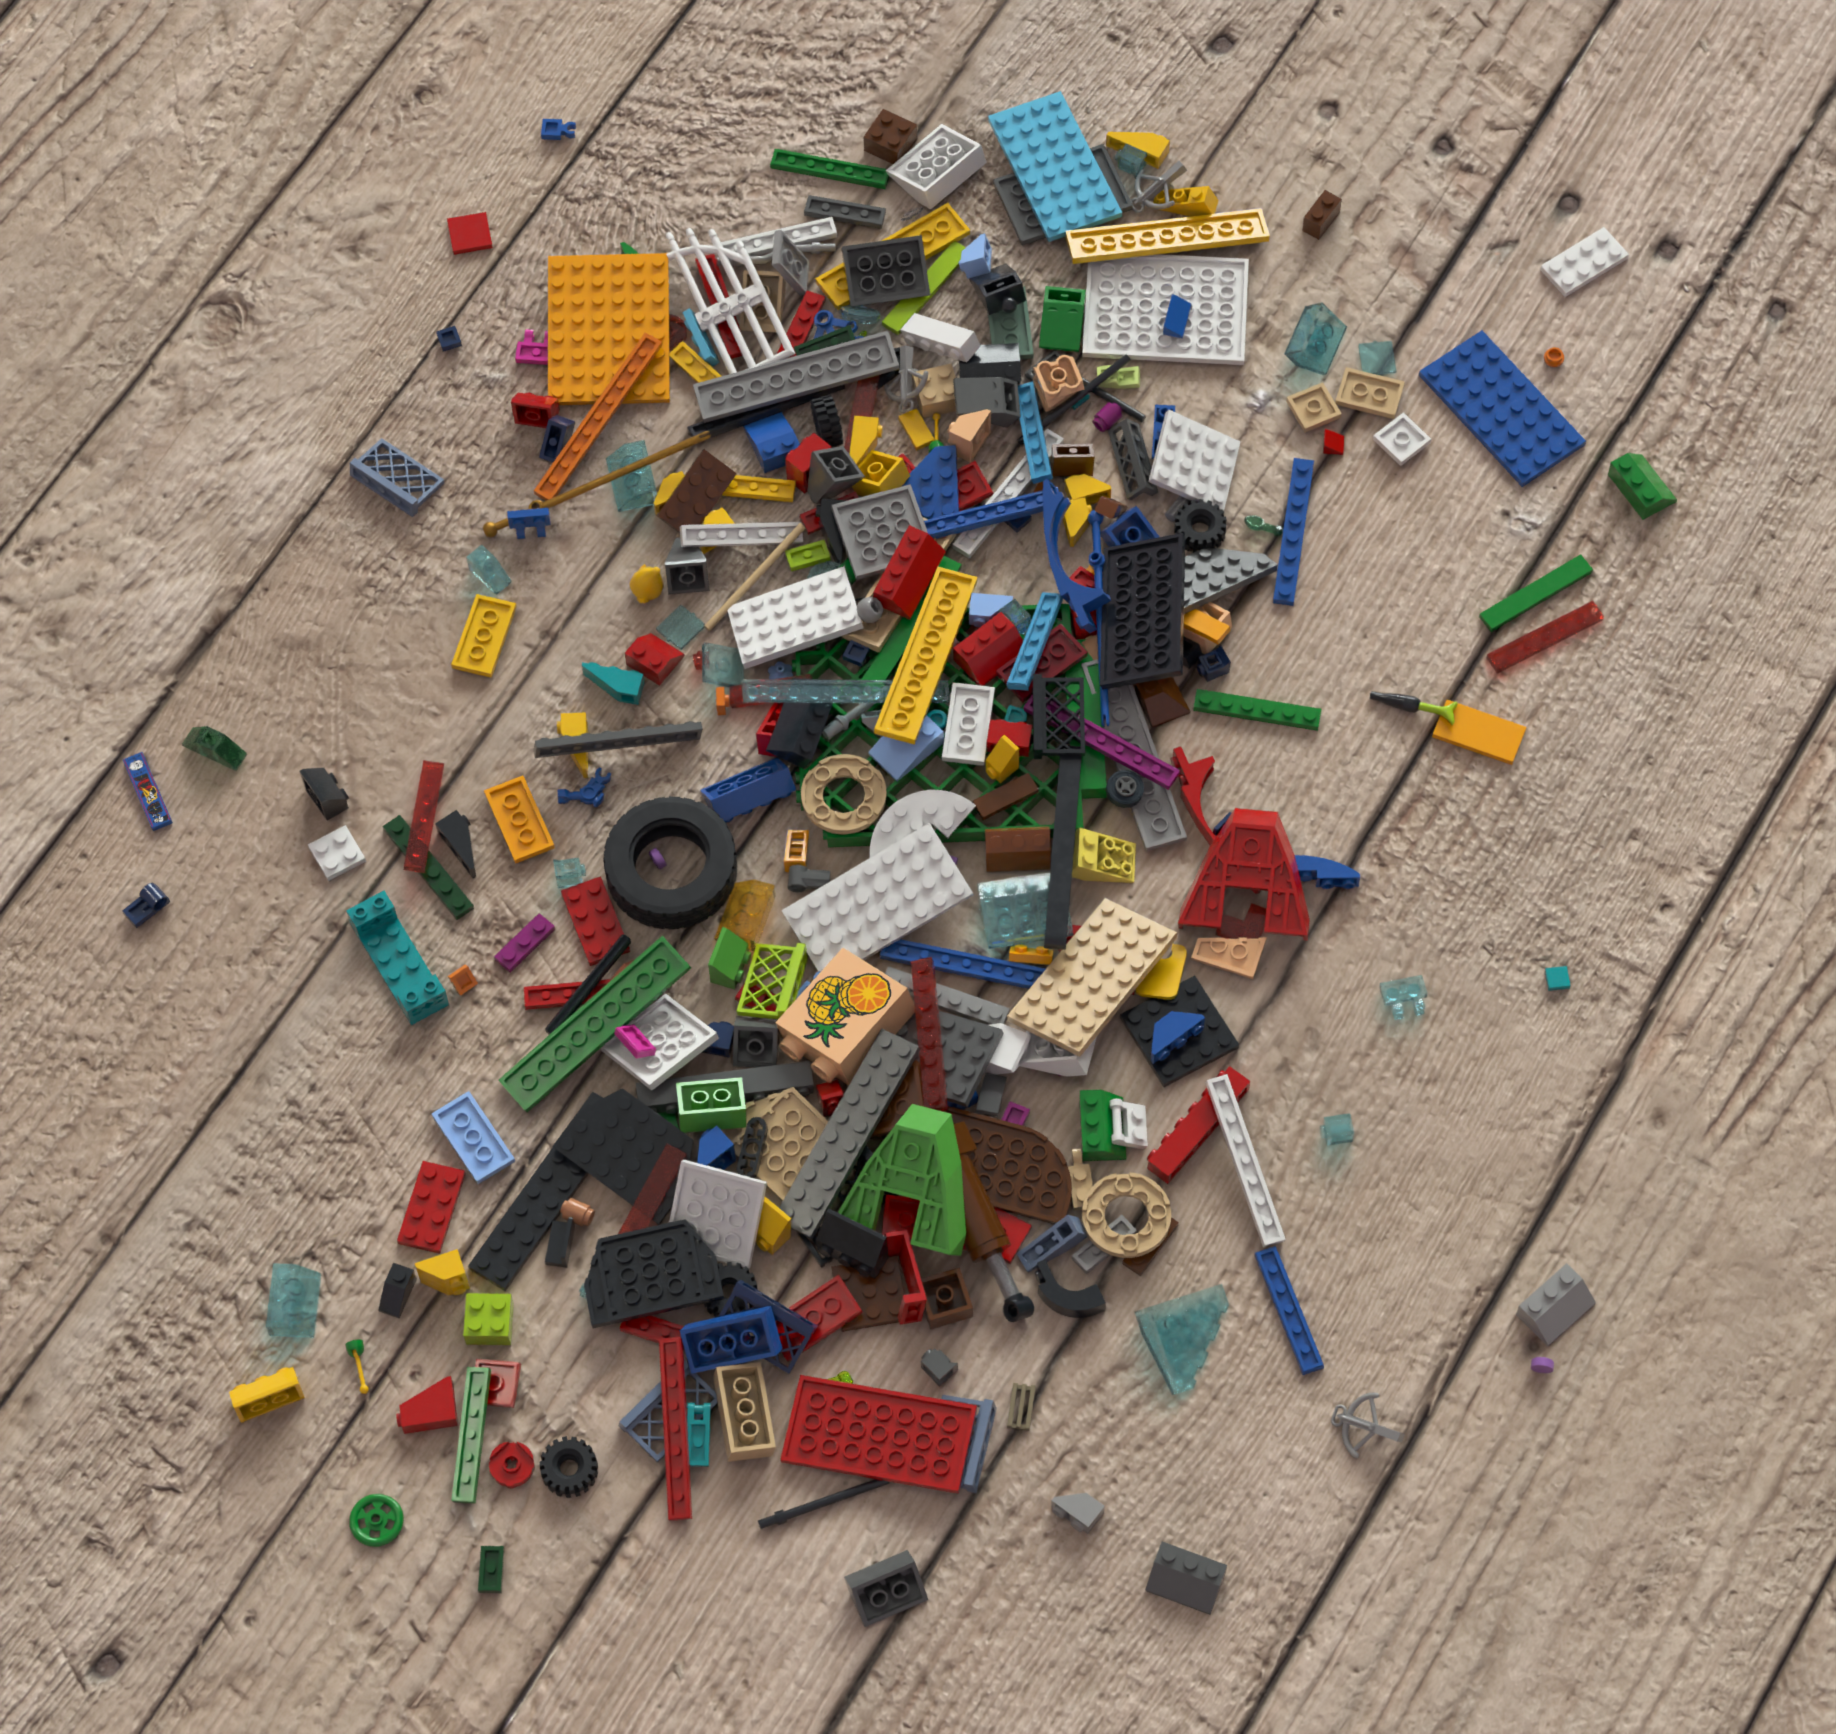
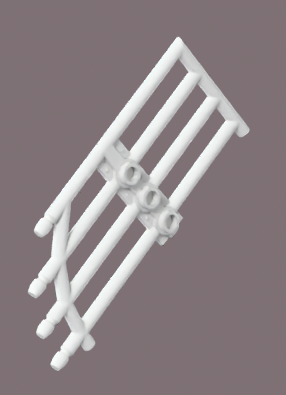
M688 228L686 229V235L691 246L679 249L672 233H666V240L672 251L666 255L670 261L676 259L700 311L695 314V317L702 331L709 330L729 374L736 373L737 371L715 326L725 320L731 329L748 369L780 361L795 354L741 240L736 242L738 254L722 246L714 229L708 231L713 244L711 246L700 245L693 230ZM695 253L716 297L717 303L708 308L706 307L683 256ZM704 253L718 254L735 294L724 298ZM729 259L745 265L753 285L742 289ZM761 302L785 349L776 355L773 354L751 308ZM743 311L766 356V360L755 364L733 317Z

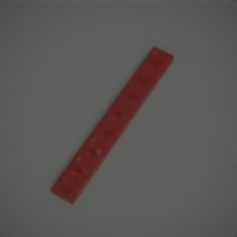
M929 957L911 961L918 1046L921 1049L919 1057L923 1101L926 1108L946 1111L948 1110L935 967L933 958Z

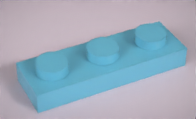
M689 308L683 312L686 319L684 323L693 334L691 336L692 341L700 349V352H698L699 356L714 367L720 361L706 331H702L695 317L696 313Z

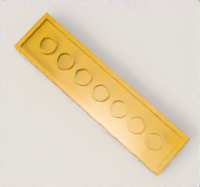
M946 203L882 241L922 235L925 260L948 248L952 242H958L970 235V229L950 204ZM843 263L815 278L816 284L837 310L850 304Z

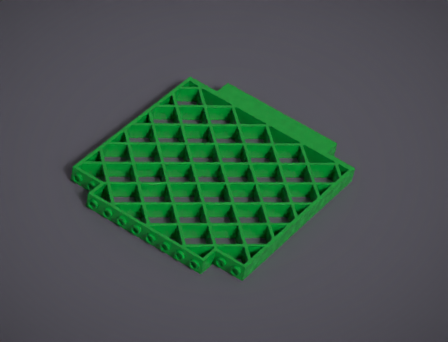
M1069 603L1061 604L1051 630L1062 624L1071 634ZM1037 605L1013 606V610L1005 616L1009 620H1011L1010 616H1016V620L1022 625L1027 619H1032ZM967 608L956 636L959 642L970 636L966 633L972 626L969 625L970 608ZM1019 632L1020 636L1024 640L1025 636L1021 632ZM844 638L829 653L825 651V642L816 645L817 651L796 652V660H792V672H796V678L817 680L830 668L847 682L837 691L829 713V715L832 714L834 717L847 714L839 705L855 690L866 699L875 694V692L861 686L860 681L879 652L871 649L868 654L871 660L856 674H853L837 661L844 654L850 642ZM1087 639L1077 641L1083 646L1082 642ZM1088 653L1086 658L1058 678H1084V718L1103 728L1101 724L1099 664L1087 667L1096 691L1093 695L1081 665L1082 663L1093 661V658ZM947 661L943 673L950 679L934 694L926 715L934 709L941 710L948 719L949 706L943 701L951 694L953 683L976 684L968 678L969 675L962 668L958 670ZM801 665H815L805 676L801 677ZM897 665V667L895 668V670L893 671V673L891 674V675H893L894 677H895V674H896L897 669H898V667H899L898 665ZM999 679L992 686L995 687L992 712L1004 720L1007 709L996 701L995 698L1007 686ZM1049 684L1046 686V690L1051 693L1057 686ZM1070 684L1066 689L1074 695L1079 690V684ZM887 696L867 711L882 710ZM1027 701L1020 708L1024 710V705ZM1072 701L1067 708L1075 713L1080 709V706ZM861 717L857 721L855 719L850 721L849 729L832 745L820 737L817 748L823 754L807 769L804 770L799 767V771H795L796 784H800V790H796V803H801V811H804L801 800L803 780L808 771L818 765L819 761L833 755L842 754L840 752L857 736L871 747L878 742L879 739L866 729L867 726L862 723ZM1051 726L1049 730L1054 732L1056 728ZM1032 730V745L1030 746L1029 757L1020 756L1019 768L1002 783L996 780L990 785L972 770L976 766L974 764L944 761L955 772L937 787L920 771L934 757L938 756L942 760L944 746L942 744L897 782L894 781L886 789V804L890 807L897 802L898 799L894 796L911 780L923 790L950 792L965 778L982 792L979 796L981 797L1009 783L1015 776L1021 777L1029 773L1038 787L1039 793L1029 797L1019 808L1013 805L1005 809L1004 811L1010 816L999 827H986L974 817L978 813L974 808L949 838L937 829L934 831L942 843L985 841V829L1049 826L1050 838H1053L1054 823L1052 825H1039L1027 814L1043 798L1056 807L1057 793L1052 789L1058 784L1059 768L1044 783L1024 768L1034 758ZM1053 739L1047 743V749H1056L1050 744ZM1073 739L1069 742V746H1080V743ZM1085 745V756H1082L1076 830L1079 828L1084 829L1082 799L1106 798L1105 755ZM871 756L866 759L873 767L878 764ZM1048 756L1059 765L1060 756ZM847 778L834 791H831L826 786L823 792L825 804L830 809L835 807L841 813L854 811L855 809L842 800V798L859 782L852 778ZM1019 822V823H1020L1021 825H1023V826H1015V825ZM872 824L863 830L864 833L832 834L823 830V840H827L828 848L870 846L875 826Z

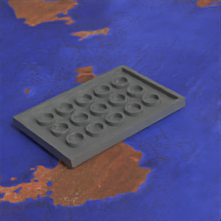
M1104 144L1090 148L1122 213L1133 210V204ZM1011 173L993 179V185L1021 245L1023 246L1046 238L1015 174Z
M914 1004L917 1011L896 1035L919 1046L921 1049L915 1060L920 1063L924 1094L968 1107L1004 1034L1002 1029Z

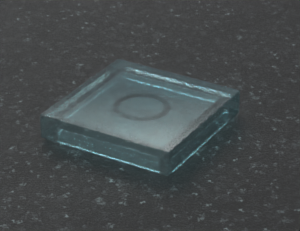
M704 642L702 644V682L742 689L744 687V672L739 649Z

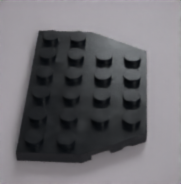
M622 1088L579 1110L552 1147L659 1225L672 1208L680 1164L682 1160L691 1161L694 1140Z
M686 1219L599 1238L595 1248V1255L590 1263L589 1274L584 1283L593 1329L725 1299L716 1255L709 1249Z

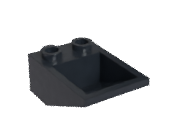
M1006 263L990 269V273L969 278L989 315L1002 310L1006 313H1012L1016 310L1018 304L1026 301L1023 284L1019 276Z

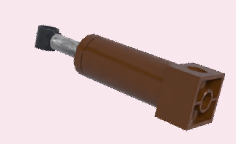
M965 1122L954 1124L962 1166L966 1225L964 1245L973 1263L980 1261L988 1262L993 1272L992 1274L1005 1298L1003 1305L1005 1318L1009 1322H1016L1031 1317L1034 1313V1304L1028 1296H1023L1022 1292L1018 1291L1016 1283L1013 1281L1014 1279L1002 1257V1253L1011 1246V1242L969 1156L977 1147Z

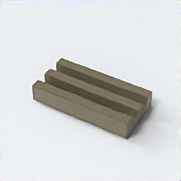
M1013 1383L1007 1428L1030 1431L1035 1385L1027 1386V1384L1018 1385V1383ZM1018 1390L1021 1391L1017 1424L1013 1423ZM1030 1392L1026 1425H1022L1025 1394Z

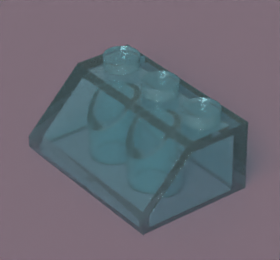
M1323 302L1305 306L1284 354L1297 367L1326 375L1347 326Z
M645 440L626 443L608 456L606 462L609 473L647 457ZM651 465L611 481L618 512L654 505L657 491Z
M273 1263L266 1328L270 1336L314 1338L321 1273L296 1264Z

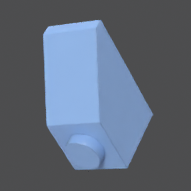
M985 233L981 234L961 253L959 267L962 272H965L967 279L990 273L992 248Z
M971 593L969 625L981 627L1000 612L1007 615L1013 610V596Z

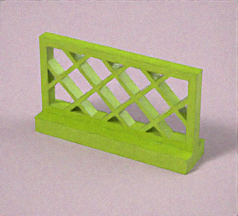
M797 943L796 947L756 944L736 1011L737 1015L779 1019L797 999L808 961L805 943ZM761 951L772 954L763 960L760 958ZM784 954H792L791 958L784 962L780 959V956ZM776 959L779 965L770 969L766 964ZM764 967L767 972L757 977L754 972ZM784 969L787 972L786 975L778 979L775 973ZM771 976L774 982L765 986L761 981ZM758 984L762 989L752 994L749 989ZM779 986L782 989L781 992L773 996L770 990ZM766 993L769 999L760 1004L756 998ZM751 1001L757 1005L752 1009H744V1006ZM772 1003L777 1006L775 1012L764 1009Z

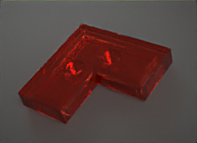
M1251 903L1244 921L1223 914L1221 929H1217L1215 935L1226 939L1261 938L1265 928L1266 908Z

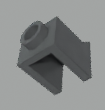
M929 1349L921 1357V1368L939 1387L958 1371V1363H952L941 1350Z

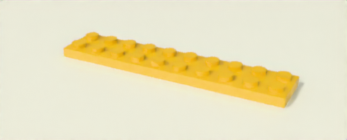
M1253 209L1066 231L1065 237L1072 263L1079 264L1269 242L1270 235L1262 210Z
M937 567L875 725L874 734L915 745L971 600V593L974 592L977 577Z

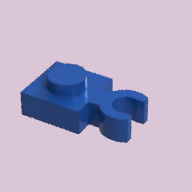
M543 119L541 139L561 140L562 135L570 139L575 138V131L569 130L576 129V123L567 122L563 124L562 119Z

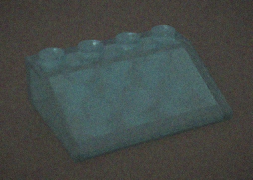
M1050 872L977 883L978 902L988 949L1043 941L1045 939ZM1070 910L1067 937L1074 936Z

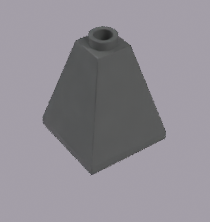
M844 446L813 451L810 459L807 492L812 502L820 504L822 498L833 499L861 481L865 476Z
M676 538L665 561L668 595L710 591L706 557L699 547H681V539Z

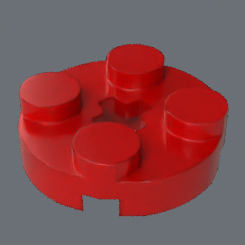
M520 1442L501 1443L490 1455L489 1470L491 1476L498 1484L509 1489L523 1485L531 1478L535 1470L534 1457L531 1450ZM516 1460V1468L508 1469L507 1461L513 1462Z

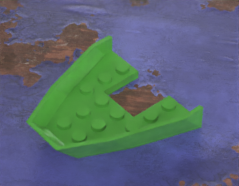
M912 1104L867 1161L838 1213L875 1231L884 1191L920 1200L910 1244L948 1255H961L966 1236L962 1166L952 1114Z

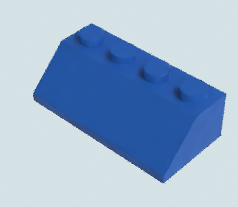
M776 757L703 788L700 791L708 808L713 809L720 815V819L722 818L727 823L739 814H748L753 811V808L767 806L774 799L790 796L791 792L796 790L789 768Z

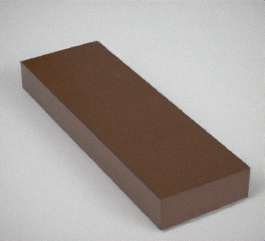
M1029 773L973 800V803L976 805L975 809L982 820H985L1039 793V789Z

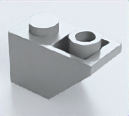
M1087 1493L1058 1496L1051 1500L1053 1513L1061 1519L1064 1517L1068 1519L1072 1527L1079 1532L1084 1531L1088 1534L1104 1514L1105 1506Z

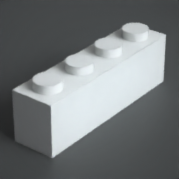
M916 313L901 328L904 341L909 346H916L925 351H932L941 356L951 357L954 360L967 362L981 346L974 331Z

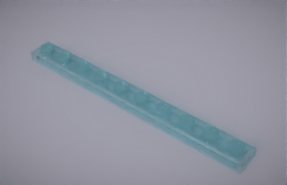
M743 679L741 684L743 702L884 703L893 680ZM939 680L931 703H948L950 701L948 680Z

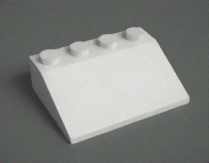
M941 124L890 166L886 173L918 203L932 209L987 162L982 146L979 143Z
M1026 1030V1033H1029L1032 1037L1028 1043V1049L1023 1053L1019 1061V1066L1062 1076L1087 1075L1096 1038L1079 1057Z

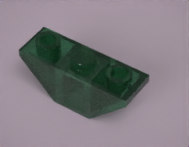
M208 726L193 727L182 743V746L234 771L238 770L247 756V753L228 736Z

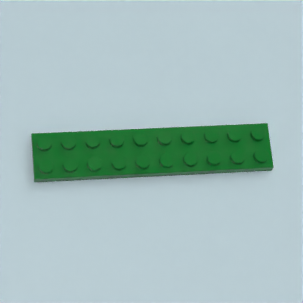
M661 936L498 1081L528 1113L615 1036V1028L627 1026L691 969L690 965Z

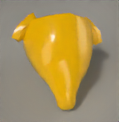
M644 564L633 574L629 585L638 602L647 603L661 595L664 582L659 567H647Z

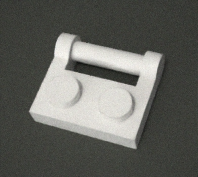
M1121 1099L1110 1100V1109H1112L1113 1117L1112 1143L1137 1149L1148 1147L1145 1106L1123 1102ZM1121 1111H1122V1115H1123V1132H1124V1134H1122Z

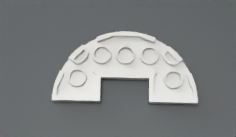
M925 790L907 795L890 806L878 821L871 838L870 858L928 823L949 838L976 805L963 796L943 790Z

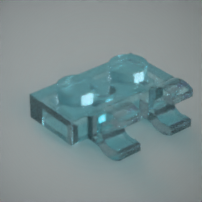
M1422 975L1380 983L1379 988L1384 1005L1392 1006L1394 1020L1403 1019L1404 1009L1402 1002L1412 1001L1415 1015L1424 1014L1423 1009H1425L1422 998H1427L1428 993Z

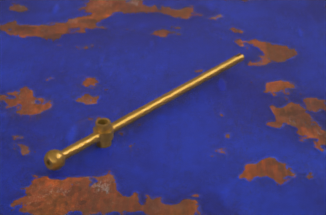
M702 432L547 501H532L528 509L556 506L705 441L711 437V435H707L710 432ZM508 518L496 523L486 522L482 527L486 537H494L497 535L498 530L508 527Z

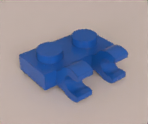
M549 508L507 511L509 528L516 529L517 539H526L525 527H537L538 538L546 537L545 528L551 525Z

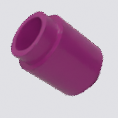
M1108 402L1094 416L1092 423L1101 432L1109 430L1122 418V409L1118 404Z

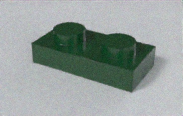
M481 1546L479 1593H502L504 1546Z

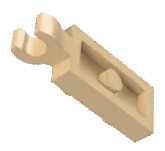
M1081 1148L1072 1149L1073 1166H1068L1072 1182L1071 1197L1074 1211L1082 1210L1085 1197L1093 1187L1090 1164H1083Z

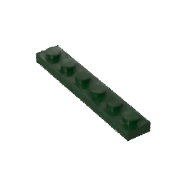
M398 815L382 826L385 833L456 920L474 909L471 901L401 815Z

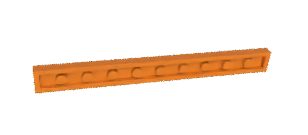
M646 332L643 334L534 489L535 495L547 501L559 494L662 347L660 340Z

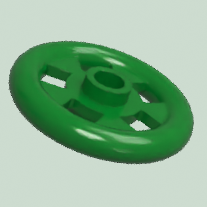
M384 1494L365 1496L354 1505L349 1517V1527L353 1536L360 1543L370 1547H380L392 1542L401 1532L404 1523L401 1506L392 1497ZM372 1504L375 1509L365 1513L364 1508ZM384 1504L391 1508L388 1514L381 1510ZM378 1516L380 1520L376 1523L372 1522V1519ZM365 1519L367 1527L360 1529L358 1520ZM388 1520L394 1521L391 1530L385 1528ZM370 1531H380V1537H370Z

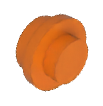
M1550 348L1544 354V361L1550 367H1558L1564 362V354L1559 348Z

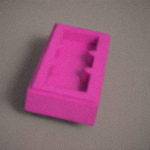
M634 1024L615 1028L614 1034L636 1059L655 1055L656 1048Z

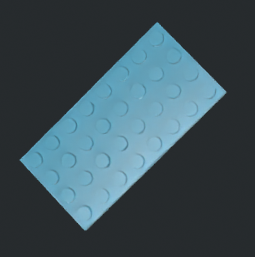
M1061 91L988 116L992 130L1048 242L1065 237L1066 231L1087 229L1122 217V211Z

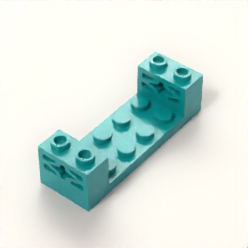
M385 891L346 910L350 925L411 1026L449 1006L445 989L436 974H431L397 918L395 907Z

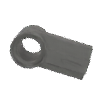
M802 865L790 866L787 888L797 893L804 892L806 889L817 890L830 882L831 872L828 870H809Z

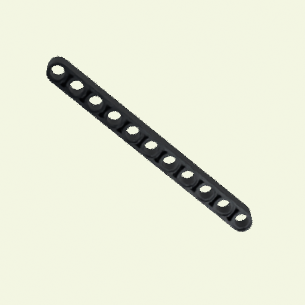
M1069 746L1071 749H1081L1080 746ZM1060 756L1045 926V949L1066 950L1082 756Z

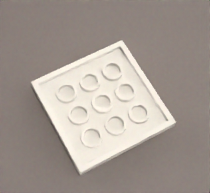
M1168 410L1165 413L1148 482L1186 499L1195 500V503H1199V499H1204L1203 503H1207L1210 500L1212 501V506L1217 504L1219 505V511L1222 509L1224 511L1240 441Z
M664 994L628 1024H634L656 1048L655 1055L636 1059L616 1035L600 1049L652 1091L718 1040L719 1037L717 1032L667 994Z
M682 1160L669 1223L686 1219L709 1249L714 1252L718 1261L732 1262L733 1265L740 1263L741 1267L746 1266L750 1268L767 1182Z

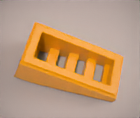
M788 830L784 857L785 872L789 873V867L793 865L807 867L809 830ZM792 839H804L803 841H792Z

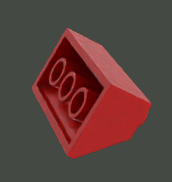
M909 525L873 591V597L881 602L884 609L910 620L946 551L928 533Z

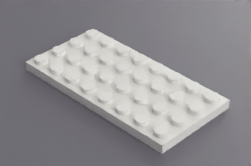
M928 823L786 907L782 912L799 941L806 944L807 954L816 969L821 972L842 948H845L862 960H866L881 951V949L890 946L974 896L934 829Z

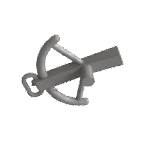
M1178 161L1161 177L1145 175V170L1141 169L1135 180L1137 198L1131 199V202L1135 201L1134 204L1136 206L1140 205L1142 208L1137 210L1133 206V210L1136 213H1141L1145 205L1152 209H1165L1173 206L1175 202H1169L1168 190L1175 189L1172 182L1187 171L1184 165ZM1141 178L1155 180L1143 193L1141 192ZM1164 189L1166 203L1155 204L1150 202Z
M906 345L900 347V374L890 385H884L887 396L893 401L901 402L899 405L900 413L909 412L914 408L912 398L922 391L929 374L928 371H924L923 375L916 372L920 370L912 368L913 347ZM912 375L922 379L913 392ZM900 380V396H896L891 392V389ZM911 404L910 408L902 410V406L907 407V405Z
M1367 1393L1358 1397L1350 1405L1348 1411L1341 1404L1337 1405L1334 1409L1331 1423L1335 1427L1343 1424L1342 1439L1346 1449L1354 1458L1359 1457L1356 1451L1374 1434L1401 1443L1405 1434L1378 1425L1374 1398L1379 1397L1378 1393ZM1368 1399L1370 1400L1373 1423L1353 1416L1356 1408ZM1339 1408L1343 1409L1342 1414H1337ZM1336 1414L1337 1417L1340 1419L1339 1423H1335L1334 1421ZM1350 1425L1370 1432L1354 1448L1349 1441L1348 1431Z

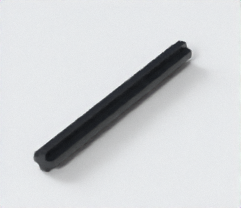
M622 934L551 1020L545 1028L548 1035L575 1013L631 944V939L628 936Z

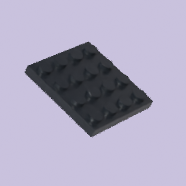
M1196 976L1180 983L1178 994L1174 999L1150 998L1120 1014L1121 1021L1163 1087L1239 1048V1043ZM1171 1011L1202 1014L1205 1017L1204 1029L1198 1035L1190 1036L1182 1047L1174 1048L1170 1051L1166 1059L1158 1060L1154 1064L1151 1062L1154 1024Z

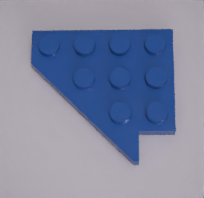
M956 445L935 447L911 471L910 477L902 485L911 484L923 518L932 519L959 512Z

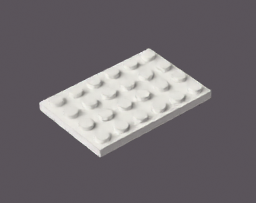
M844 566L736 603L727 610L745 669L864 628L861 618L857 613L856 601Z

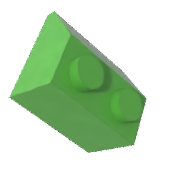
M722 927L708 963L710 982L735 990L737 983L742 982L744 971L742 970L745 964H749L751 952H749V945L746 941L725 927Z

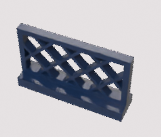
M738 1281L718 1317L771 1306L775 1321L778 1320L783 1323L785 1332L779 1333V1336L786 1335L789 1348L782 1349L779 1353L790 1350L792 1361L789 1366H786L780 1362L778 1354L775 1356L776 1359L773 1357L763 1359L790 1374L818 1326L746 1282ZM736 1296L744 1300L745 1310L734 1311L732 1302ZM730 1308L731 1313L726 1314L728 1309ZM798 1332L805 1336L801 1345L792 1347L789 1334ZM799 1348V1349L797 1350L796 1354H794V1350H793V1349Z

